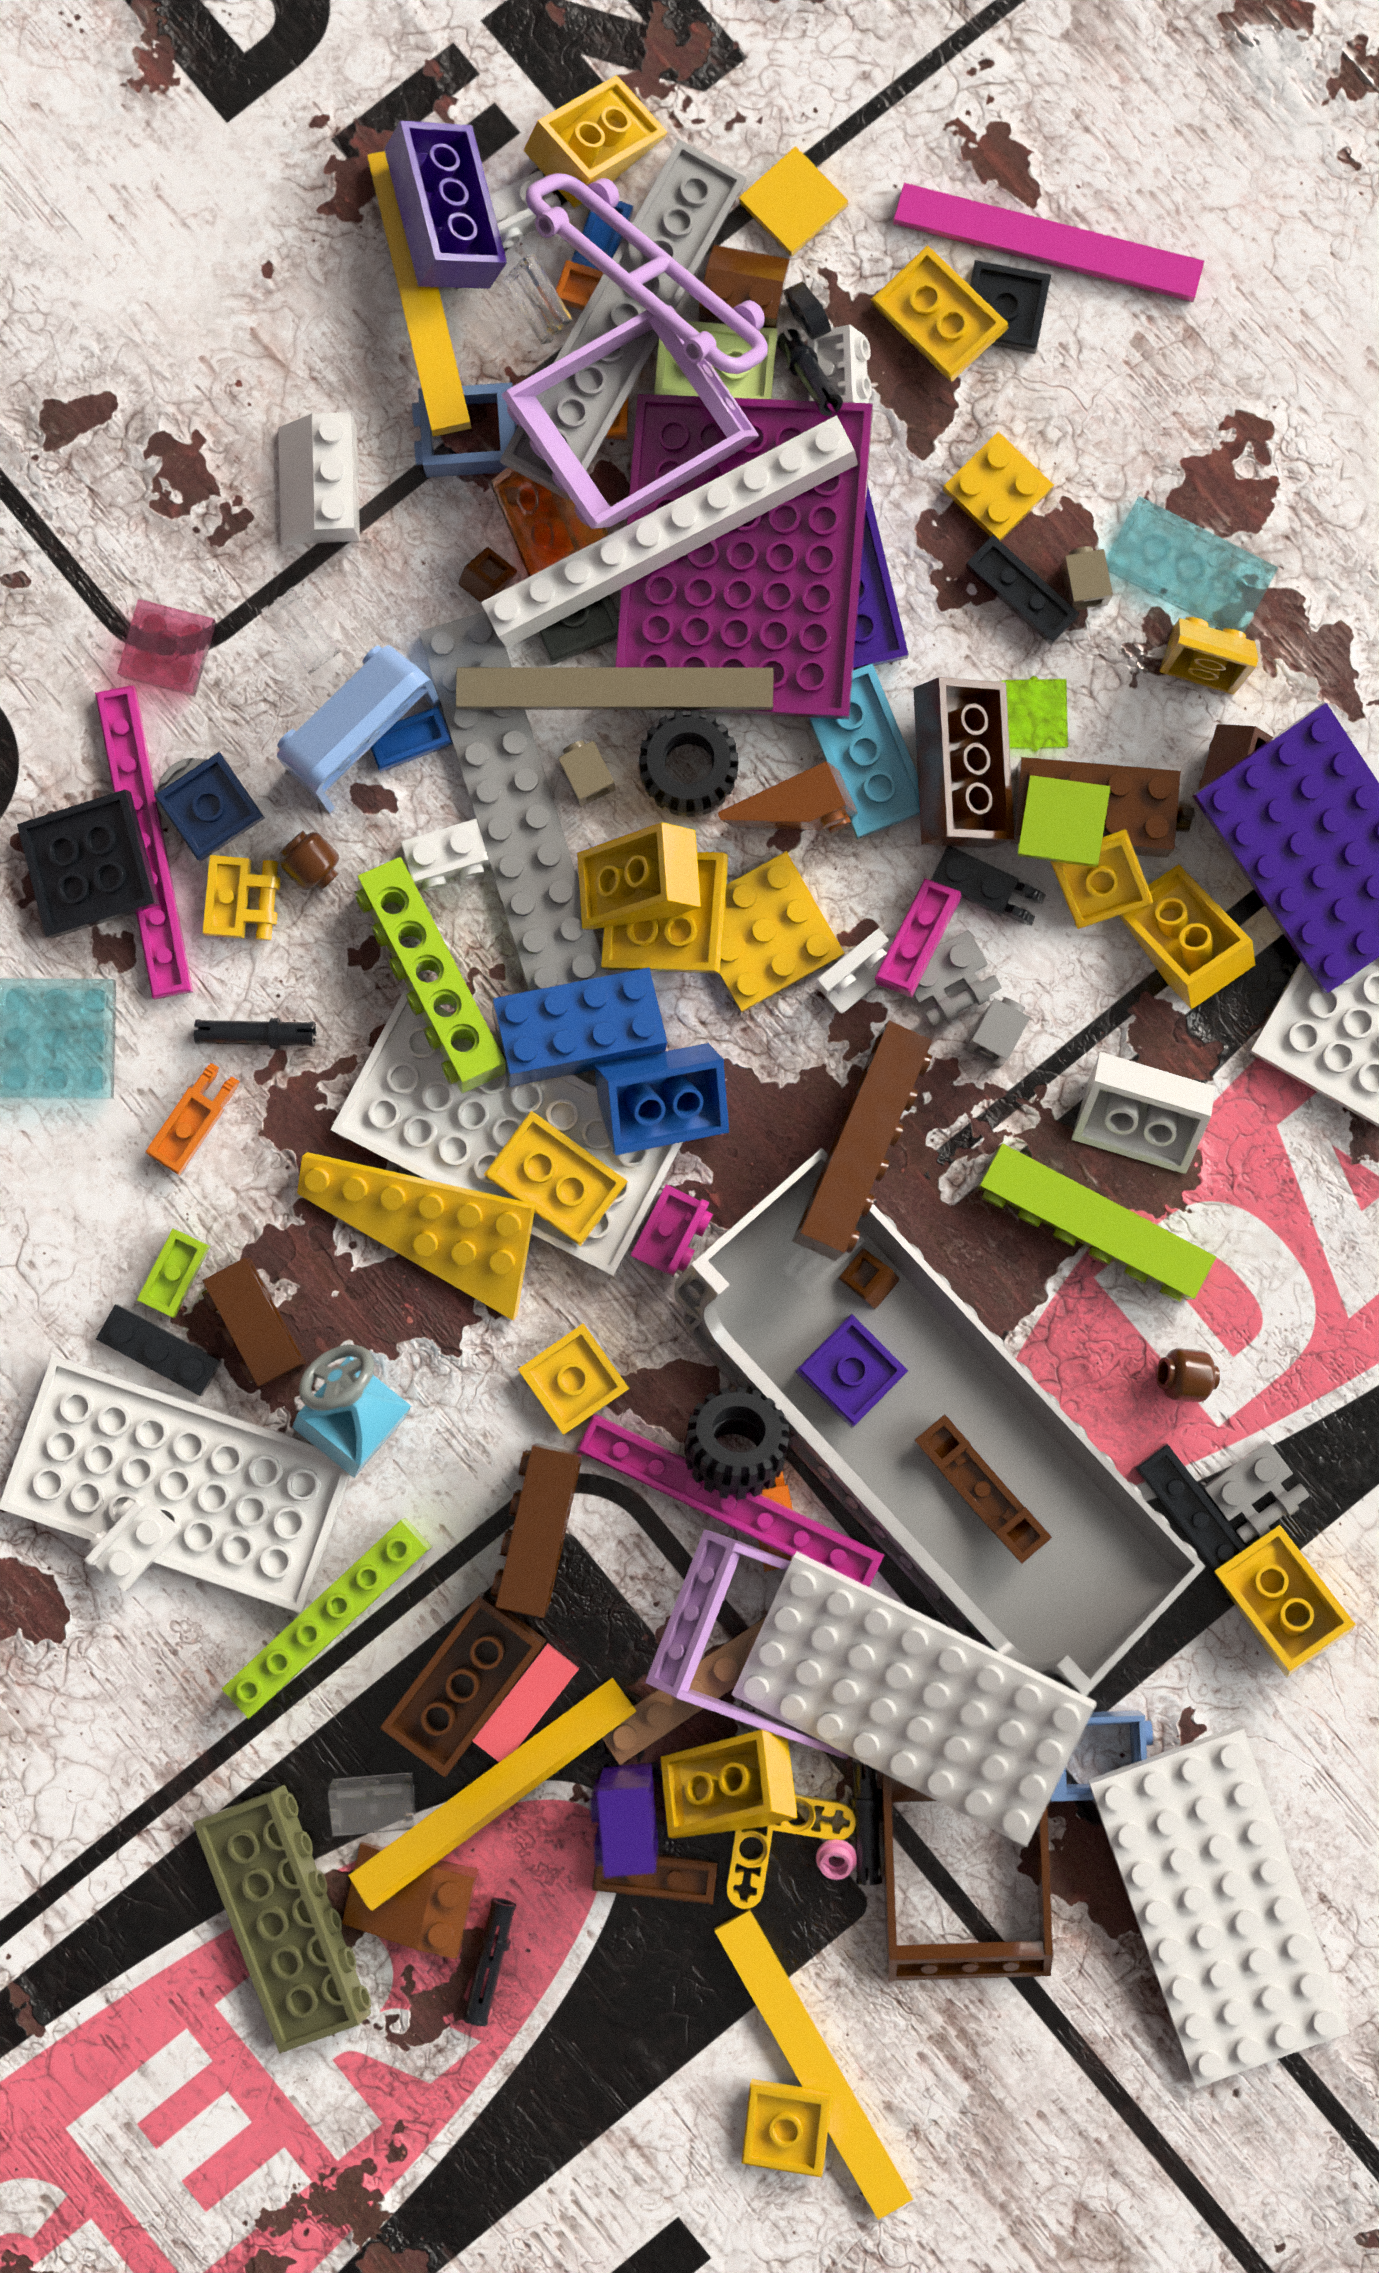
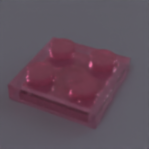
M138 599L117 674L125 679L195 697L216 621L214 618Z

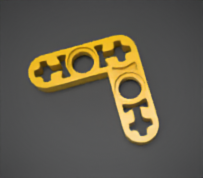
M795 1794V1802L804 1804L809 1810V1817L805 1823L794 1825L789 1821L768 1825L766 1833L755 1828L735 1830L727 1880V1895L730 1902L741 1909H750L760 1902L764 1891L773 1830L829 1840H844L854 1832L856 1826V1818L852 1808L847 1803L838 1800ZM815 1806H823L821 1815L829 1817L834 1816L835 1810H841L843 1818L849 1820L848 1825L842 1824L839 1831H834L830 1822L819 1820L820 1829L812 1828L816 1819ZM755 1837L761 1841L763 1851L759 1857L747 1859L741 1854L739 1846L745 1838ZM737 1863L747 1868L761 1867L760 1873L751 1870L750 1884L751 1887L757 1889L755 1893L750 1892L747 1899L740 1898L739 1891L733 1889L734 1885H741L744 1869H735Z

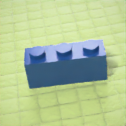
M709 1043L594 1065L598 1104L612 1152L615 1156L729 1133L724 1060Z

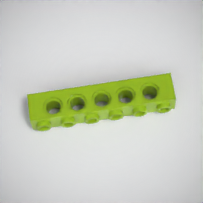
M398 857L357 875L358 890L354 891L356 901L363 913L370 912L375 922L374 925H371V929L380 947L387 946L393 958L388 960L390 968L398 982L404 979L410 991L406 994V998L415 1016L421 1014L428 1027L423 1028L425 1037L432 1050L439 1048L445 1060L441 1063V1067L449 1084L456 1083L463 1094L504 1075L506 1061L402 858ZM388 903H397L403 907V910L397 914H389L382 908ZM412 936L421 943L415 948H406L400 944V941L405 937ZM430 970L435 972L438 978L433 982L426 983L419 980L417 975L422 971ZM447 1004L452 1006L456 1012L449 1017H441L434 1010L439 1005ZM457 1039H467L473 1044V1047L469 1051L460 1052L453 1048L452 1043Z
M406 1517L401 1519L221 1689L248 1719L252 1717L433 1546Z

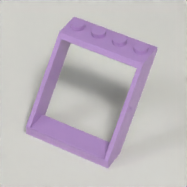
M667 305L669 308H671V309L675 312V310L673 309L672 306ZM648 310L509 388L501 395L508 405L507 412L511 419L524 428L531 439L529 443L532 450L538 457L547 462L553 471V481L560 490L569 495L575 504L574 510L577 517L582 523L590 526L591 529L612 527L748 446L759 437L713 366L705 359L698 363H692L687 360L683 353L685 342ZM654 329L727 438L610 507L536 396Z
M704 1529L645 1683L678 1699L847 1759L849 1755L791 1725L689 1689L740 1555L749 1556L786 1571L791 1563L790 1560Z

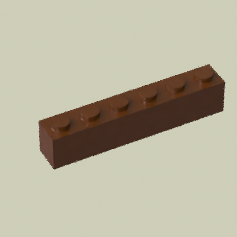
M890 1020L879 1031L792 1242L833 1261L838 1260L845 1252L850 1254L853 1251L860 1235V1231L855 1230L860 1216L864 1218L867 1216L875 1199V1196L870 1194L874 1181L880 1182L889 1165V1160L884 1158L889 1145L894 1147L902 1134L904 1125L900 1124L899 1120L904 1110L910 1111L917 1097L918 1090L913 1088L918 1075L923 1077L931 1063L933 1055L927 1053L932 1043L931 1039Z

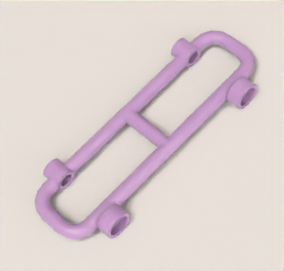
M555 173L534 182L528 187L525 199L529 209L537 216L535 225L539 234L545 238L558 234L685 342L683 353L687 360L692 363H698L705 359L721 371L730 374H740L755 367L767 356L768 345L764 336L759 332L765 321L761 307L754 301L747 300L732 309L617 212L614 208L619 202V193L611 180L600 178L587 186L573 176ZM555 190H564L571 193L645 255L650 262L628 273L571 225L564 209L558 206L551 208L541 197ZM665 272L748 342L752 349L740 357L727 356L716 347V341L709 332L702 331L699 333L642 284Z

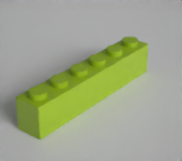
M1004 1143L998 1146L977 1186L978 1189L984 1191L982 1198L987 1202L1002 1209L1005 1204L1019 1210L1017 1217L1035 1227H1039L1041 1222L1055 1229L1053 1236L1071 1246H1074L1076 1241L1091 1248L1088 1255L1107 1265H1110L1113 1260L1125 1266L1126 1269L1123 1272L1125 1275L1143 1284L1146 1283L1147 1279L1162 1286L1159 1293L1181 1303L1183 1298L1187 1300L1195 1299L1217 1257Z

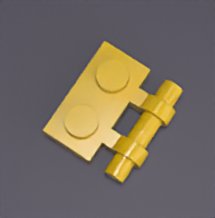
M210 855L203 934L205 936L244 939L246 923L257 924V940L271 941L272 927L277 925L278 913L274 912L276 891L280 890L281 878L277 877V861L263 860L262 874L258 875L250 874L252 861L249 858ZM249 888L260 889L258 910L247 909Z

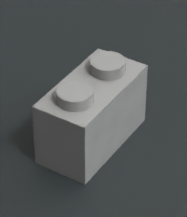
M1003 997L1002 1001L994 998L984 1012L965 1050L1000 1068L1009 1059L1030 1019V1016L1023 1013L1025 1007L1007 997Z

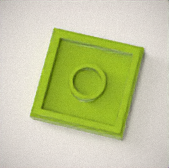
M1030 775L1018 856L1098 868L1111 786Z

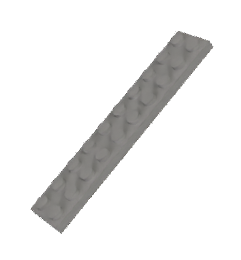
M679 139L632 224L694 276L741 192L747 177ZM624 238L612 258L628 273L650 262L645 255ZM665 272L642 284L666 305L672 306L674 310H676L686 292L684 288ZM603 274L555 362L641 314L646 309ZM654 329L536 396L586 472L660 339ZM518 426L501 457L500 463L571 501L569 495L560 490L553 481V471L547 462L538 457L532 450L529 443L531 439L524 428Z
M486 611L419 631L529 991L608 976L606 969L601 968L602 956L594 930L582 929L579 882L526 711L458 710L456 708L457 667H512L506 646L499 639Z

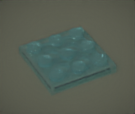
M0 978V1098L114 1099L116 980Z

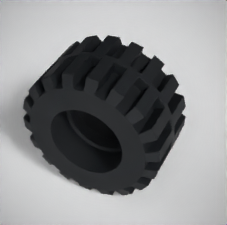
M681 710L674 712V717L670 719L666 715L660 718L659 725L656 728L651 726L647 731V738L642 740L640 747V776L646 793L649 797L655 799L657 806L661 809L666 807L670 809L671 814L677 816L679 812L686 813V817H695V812L702 811L704 815L711 812V807L715 805L719 807L725 802L726 795L731 794L734 789L735 779H737L738 753L735 740L729 736L728 728L723 723L718 725L716 717L707 714L705 718L700 716V711L691 710V715H683ZM686 744L697 745L705 749L712 758L711 772L703 780L691 784L674 780L665 768V761L669 753L673 749Z
M737 1387L736 1392H730L728 1388H723L719 1390V1396L710 1393L705 1396L704 1404L698 1402L695 1406L693 1415H690L684 1450V1455H686L685 1463L688 1470L693 1469L692 1478L696 1483L704 1481V1489L709 1493H712L714 1489L720 1491L719 1497L728 1499V1494H736V1500L745 1499L746 1493L749 1492L755 1497L762 1493L763 1486L769 1489L774 1485L775 1478L780 1476L789 1442V1426L784 1423L785 1415L781 1409L775 1411L776 1403L770 1397L767 1400L761 1399V1392L754 1390L752 1394L745 1393L744 1387ZM728 1434H738L750 1439L756 1445V1448L747 1452H733L721 1446L716 1439Z

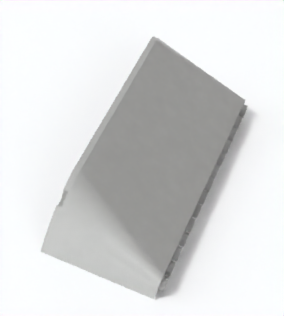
M821 1148L690 1264L677 1278L674 1288L675 1300L684 1305L688 1314L683 1321L703 1352L736 1388L744 1387L745 1393L749 1394L756 1390L762 1393L761 1399L767 1400L770 1397L776 1403L775 1411L780 1409L785 1415L784 1423L789 1426L788 1446L958 1633L1087 1696L1206 1566L1197 1558L1194 1548L1182 1541L1170 1528L1168 1520L1161 1513L1154 1511L1142 1498L1139 1488L1120 1474L1115 1468L1113 1460L1104 1452L1099 1451L1087 1438L1084 1428L1078 1423L1073 1422L1060 1408L1058 1400L1052 1394L1045 1392L1033 1379L1029 1368L1023 1363L1018 1362L1006 1349L1003 1340L986 1328L978 1319L974 1308L964 1303L953 1292L948 1280L931 1268L924 1260L922 1252L915 1245L909 1243L898 1232L894 1221L889 1216L882 1214L874 1204H872L865 1218L860 1216L855 1230L860 1231V1235L853 1251L850 1254L845 1252L836 1261L792 1242L828 1155ZM862 1248L891 1268L900 1279L876 1309L871 1307L838 1279ZM851 1314L908 1370L853 1428H850L795 1372ZM944 1414L966 1437L975 1451L1022 1505L1026 1506L1052 1536L1047 1543L1023 1564L1013 1556L914 1441Z

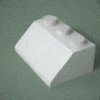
M311 413L278 427L281 543L360 541L357 426L352 413Z
M1100 1052L1088 1080L1071 1140L1186 1174L1212 1115L1215 1086Z

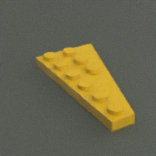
M309 1152L302 1156L297 1189L298 1195L514 1321L518 1315L536 1204Z

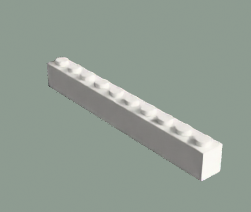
M836 415L481 603L499 639L508 648L858 464L855 449Z

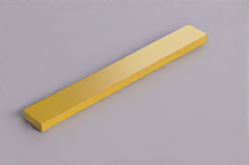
M385 151L368 154L370 170L432 435L435 437L471 429L439 288L418 286Z
M613 1678L609 1679L348 1875L366 1906L371 1911L376 1909L636 1713V1709Z
M747 1909L714 1928L717 1937L802 2087L832 2092L828 2133L876 2218L879 2220L912 2201L913 2196L751 1910Z

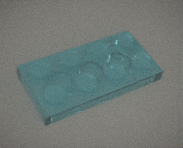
M1138 496L1106 557L1108 571L1119 578L1206 621L1222 631L1229 628L1243 633L1279 568L1141 496Z

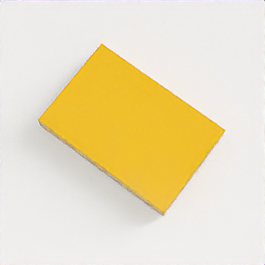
M928 245L871 299L872 305L951 383L1009 328L1008 322Z
M532 1110L484 1173L487 1178L517 1200L536 1204L534 1211L536 1214L580 1246H582L628 1183L626 1179Z

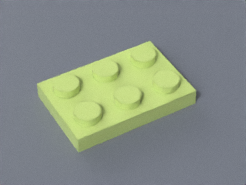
M686 321L699 333L702 331L709 332L716 341V347L727 356L740 357L752 349L748 342L726 324ZM762 327L759 330L767 342L768 352L764 360L750 370L740 374H730L713 366L733 398H772L778 328ZM659 339L654 394L699 396L661 339Z

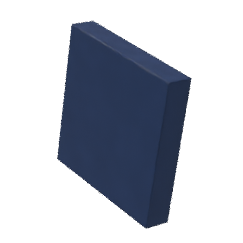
M220 751L154 795L199 862L265 819Z

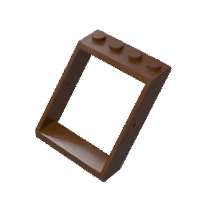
M882 1773L881 1810L888 1981L1051 1976L1053 1939L1047 1806L1036 1827L1040 1941L897 1945L892 1802L937 1800Z

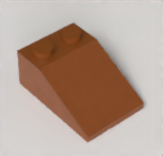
M828 761L717 812L720 820L735 828L824 830L828 828L829 832H834L851 824L850 817L858 814L840 771Z
M361 1842L354 1871L385 1847ZM439 1860L373 1911L366 1906L351 1881L342 1924L418 1951L457 1959L462 1946L479 1869Z

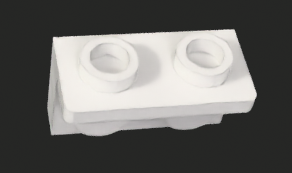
M541 170L490 195L503 248L517 244L521 241L523 235L536 229L535 221L537 216L529 209L525 197L528 187L544 178ZM552 192L541 197L551 208L561 207L557 195H553Z
M850 324L831 328V332L814 340H811L807 335V346L812 347L817 354L819 366L836 392L840 394L843 402L868 403V398L872 395V385L867 375V360L870 358V345L867 338Z
M477 819L401 841L411 877L416 887H423L424 891L441 888L446 885V879L459 875L462 880L475 878L484 874L483 868L491 866Z
M879 928L817 979L816 986L841 1014L846 1012L878 985L875 983V976L889 950L887 947L889 939Z
M146 1497L136 1500L135 1503L131 1499L124 1503L114 1515L118 1522L108 1533L104 1530L100 1531L86 1547L90 1554L84 1561L89 1566L95 1565L124 1592L134 1584L181 1530Z

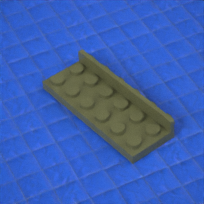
M285 1785L276 1787L266 1794L199 1818L193 1822L279 2054L359 2026L371 2014L369 1992L359 1981L356 1973L355 1955L352 1949L345 1944L341 1933V1918L337 1910L331 1907L326 1893L327 1882L325 1876L320 1870H317L312 1857L313 1846L311 1839L301 1828L297 1817V1802L294 1796L288 1793Z

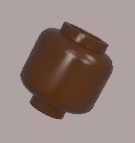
M301 831L280 851L284 856L281 860V868L303 890L311 889L315 885L322 890L339 874L334 869L339 862V854L318 832L306 834L304 831Z
M1173 1349L1166 1357L1161 1358L1157 1366L1158 1386L1172 1400L1188 1402L1205 1401L1211 1395L1212 1390L1218 1387L1220 1382L1219 1368L1214 1365L1211 1355L1203 1350Z

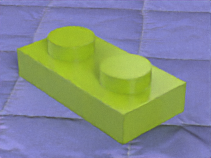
M172 1228L137 1300L175 1318L211 1246Z

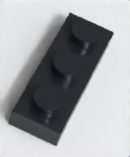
M994 535L966 563L965 568L1051 646L1080 615L1078 611Z
M119 1304L114 1305L96 1338L101 1343L199 1396L204 1395L222 1362L220 1359Z

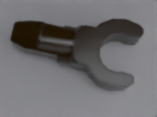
M1178 804L1176 832L1190 831L1192 819L1195 817V809L1191 805Z

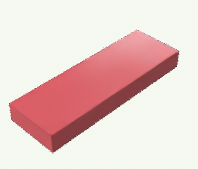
M547 1643L473 1739V1742L498 1762L503 1760L521 1745L579 1670V1667Z

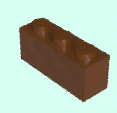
M243 1258L202 1280L206 1287V1290L202 1292L204 1300L213 1313L219 1311L225 1325L220 1327L222 1334L231 1348L237 1346L244 1359L239 1362V1365L249 1383L255 1381L258 1387H264L307 1364L252 1259Z

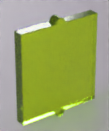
M1031 676L1027 680H1001V682H1006L1010 749H1031L1032 752L1036 753L1039 749L1068 748L1066 679H1038L1037 676Z

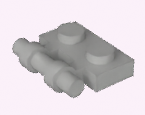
M969 930L936 948L913 996L918 1004L930 997L935 1001L937 1007L925 1013L932 1027L944 1020L949 1023L958 1018V1012L974 1003L978 1005L990 1000L989 995L1002 988L995 975L980 981L975 972L986 967L988 963ZM963 979L968 989L950 999L944 990Z
M1270 1441L1263 1442L1202 1487L1225 1520L1230 1521L1239 1513L1242 1514L1247 1523L1235 1532L1245 1544L1257 1535L1261 1538L1270 1531L1269 1526L1285 1514L1288 1516L1292 1515L1299 1509L1298 1504L1310 1496L1300 1483L1289 1492L1284 1489L1281 1482L1291 1476L1293 1472ZM1270 1492L1276 1501L1258 1513L1252 1504Z

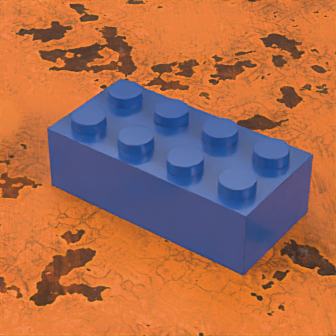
M650 967L493 998L492 1015L500 1051L506 1061L505 1073L509 1087L595 1070L594 1065L664 1052L668 1043Z

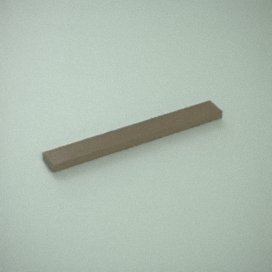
M457 667L456 708L458 710H773L774 669Z

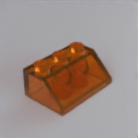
M509 467L489 482L529 577L608 536L606 527L591 529L590 526L582 523L575 513V504L572 500L569 501Z

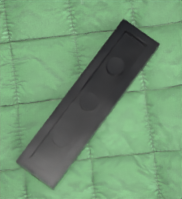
M1167 1443L1134 1466L1135 1470L1213 1572L1247 1548Z

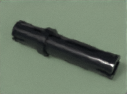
M787 329L788 334L792 338L790 341L785 333L782 332L777 339V346L787 358L786 362L790 372L800 378L822 415H832L831 410L827 406L828 404H831L837 413L842 408L843 399L836 392L819 366L818 357L813 348L806 346L797 330Z
M270 1018L269 1021L196 1019L194 1027L198 1028V1030H194V1042L196 1045H269L270 1049H279L281 1045L315 1047L316 1039L313 1038L317 1034L314 1021L281 1022L280 1018Z
M852 1759L854 1795L850 1796V1806L854 1807L856 1818V1884L866 1885L869 1868L870 1885H878L882 1883L878 1807L882 1805V1796L878 1795L877 1770L865 1764V1775L864 1763L857 1759Z
M492 1898L485 1931L479 1935L478 1944L481 1945L472 1978L466 2011L463 2014V2021L475 2026L488 2025V2016L497 1987L504 1952L510 1949L511 1940L508 1939L514 1910H516L517 1906L516 1903L510 1900ZM500 1926L494 1952L490 1956L496 1927ZM489 1968L483 1997H480L485 1972Z

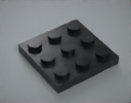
M124 789L17 824L45 937L53 939L160 905L130 791Z

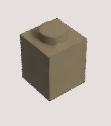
M1090 546L1071 550L1061 564L1067 602L1076 611L1108 605L1113 592L1105 550L1093 551V548Z
M580 740L563 749L564 755L558 757L559 763L580 807L616 790L615 782L594 740L585 744L584 740Z

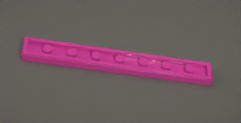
M908 183L903 184L893 221L894 225L1193 302L1205 262L1204 260Z
M134 685L95 692L113 792L125 789L132 794L160 903L158 906L136 912L151 995L154 1000L192 993L193 987L160 812L157 807V800L154 797L156 791L137 690Z
M593 1414L577 1448V1451L792 1557L796 1552H799L867 1587H870L884 1557V1554L761 1494L753 1497L749 1492L746 1493L745 1499L736 1500V1494H728V1499L719 1497L720 1491L714 1489L712 1493H709L704 1489V1481L696 1483L692 1478L693 1469H687L686 1457L598 1414Z

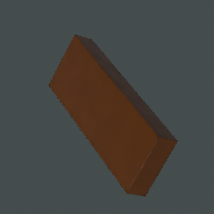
M657 1854L655 1873L604 1877L603 1865H595L592 1890L713 1904L717 1861Z

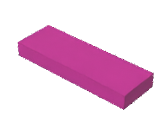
M924 878L875 976L876 984L908 997H913L961 899V891Z

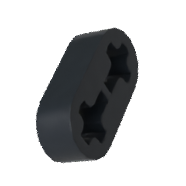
M803 281L784 290V296L790 312L811 340L831 332L830 323L824 308Z

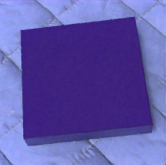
M851 1314L795 1372L850 1428H853L908 1370Z

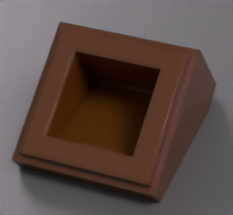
M487 546L464 567L458 583L460 587L481 603L503 591L518 570Z
M864 1248L838 1277L842 1283L874 1309L881 1304L900 1280L891 1268Z

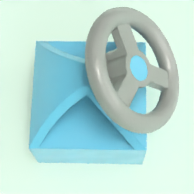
M342 1345L319 1356L304 1372L300 1381L299 1394L305 1406L297 1414L292 1428L355 1478L405 1420L411 1405L373 1375L374 1360L367 1349L358 1345ZM347 1357L340 1366L334 1368L327 1366L338 1359ZM315 1378L323 1379L325 1383L313 1395L312 1384Z

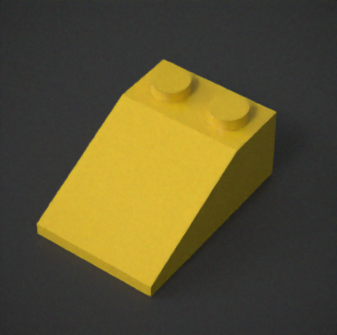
M616 75L539 119L523 151L545 176L555 173L567 174L588 186L600 178H607L612 182L664 139L668 132ZM558 190L574 208L582 204L571 193Z
M1186 617L1185 620L1179 618L1172 628L1159 672L1235 695L1257 666L1259 659L1255 641L1246 639V635L1241 631L1229 628L1223 629V631L1208 627L1206 621L1196 617Z
M660 822L577 853L582 929L590 930L669 918L701 908L695 830Z
M1179 864L1148 885L1153 898V904L1118 915L1167 984L1191 1010L1256 965L1251 938Z
M1280 1525L1214 1571L1261 1645L1286 1678L1352 1632L1356 1625Z
M759 1730L660 1757L669 1838L758 1828L797 1818L789 1742L786 1737L766 1730Z

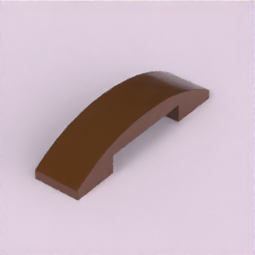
M945 1414L914 1440L966 1503L1021 1564L1052 1538Z

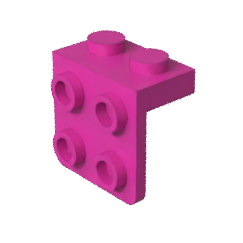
M666 1184L631 1256L674 1277L677 1270L684 1272L695 1250L689 1248L694 1235L702 1237L713 1214L706 1211L710 1202L703 1199L699 1201Z

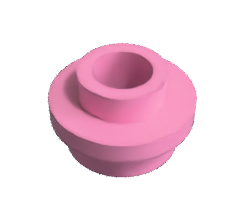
M834 1839L826 1841L817 1850V1866L827 1878L833 1880L844 1879L856 1866V1851L849 1843L843 1840Z

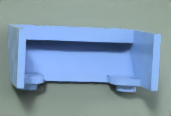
M378 645L371 649L362 661L364 665L297 731L294 729L288 731L277 744V747L280 749L277 753V758L284 768L329 813L335 806L325 792L422 696L433 707L441 704L431 679L391 645L383 648Z

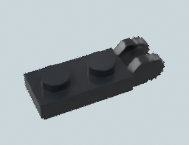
M952 846L946 847L931 878V881L961 891L962 898L999 916L1004 914L1032 926L1035 916L1026 909L1008 904L1012 893L1014 892L1031 902L1040 904L1043 903L1046 894L1037 888L1019 882V878Z

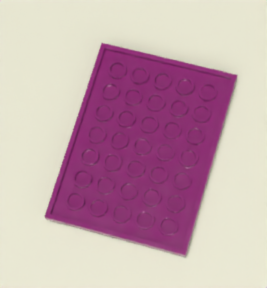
M638 394L629 496L727 438L699 396ZM734 398L759 437L748 446L628 516L627 525L836 415L855 449L858 464L622 587L615 667L773 668V710L696 711L849 720L873 404L843 402L842 408L837 413L831 404H828L827 406L831 410L832 415L824 416L820 413L814 401Z

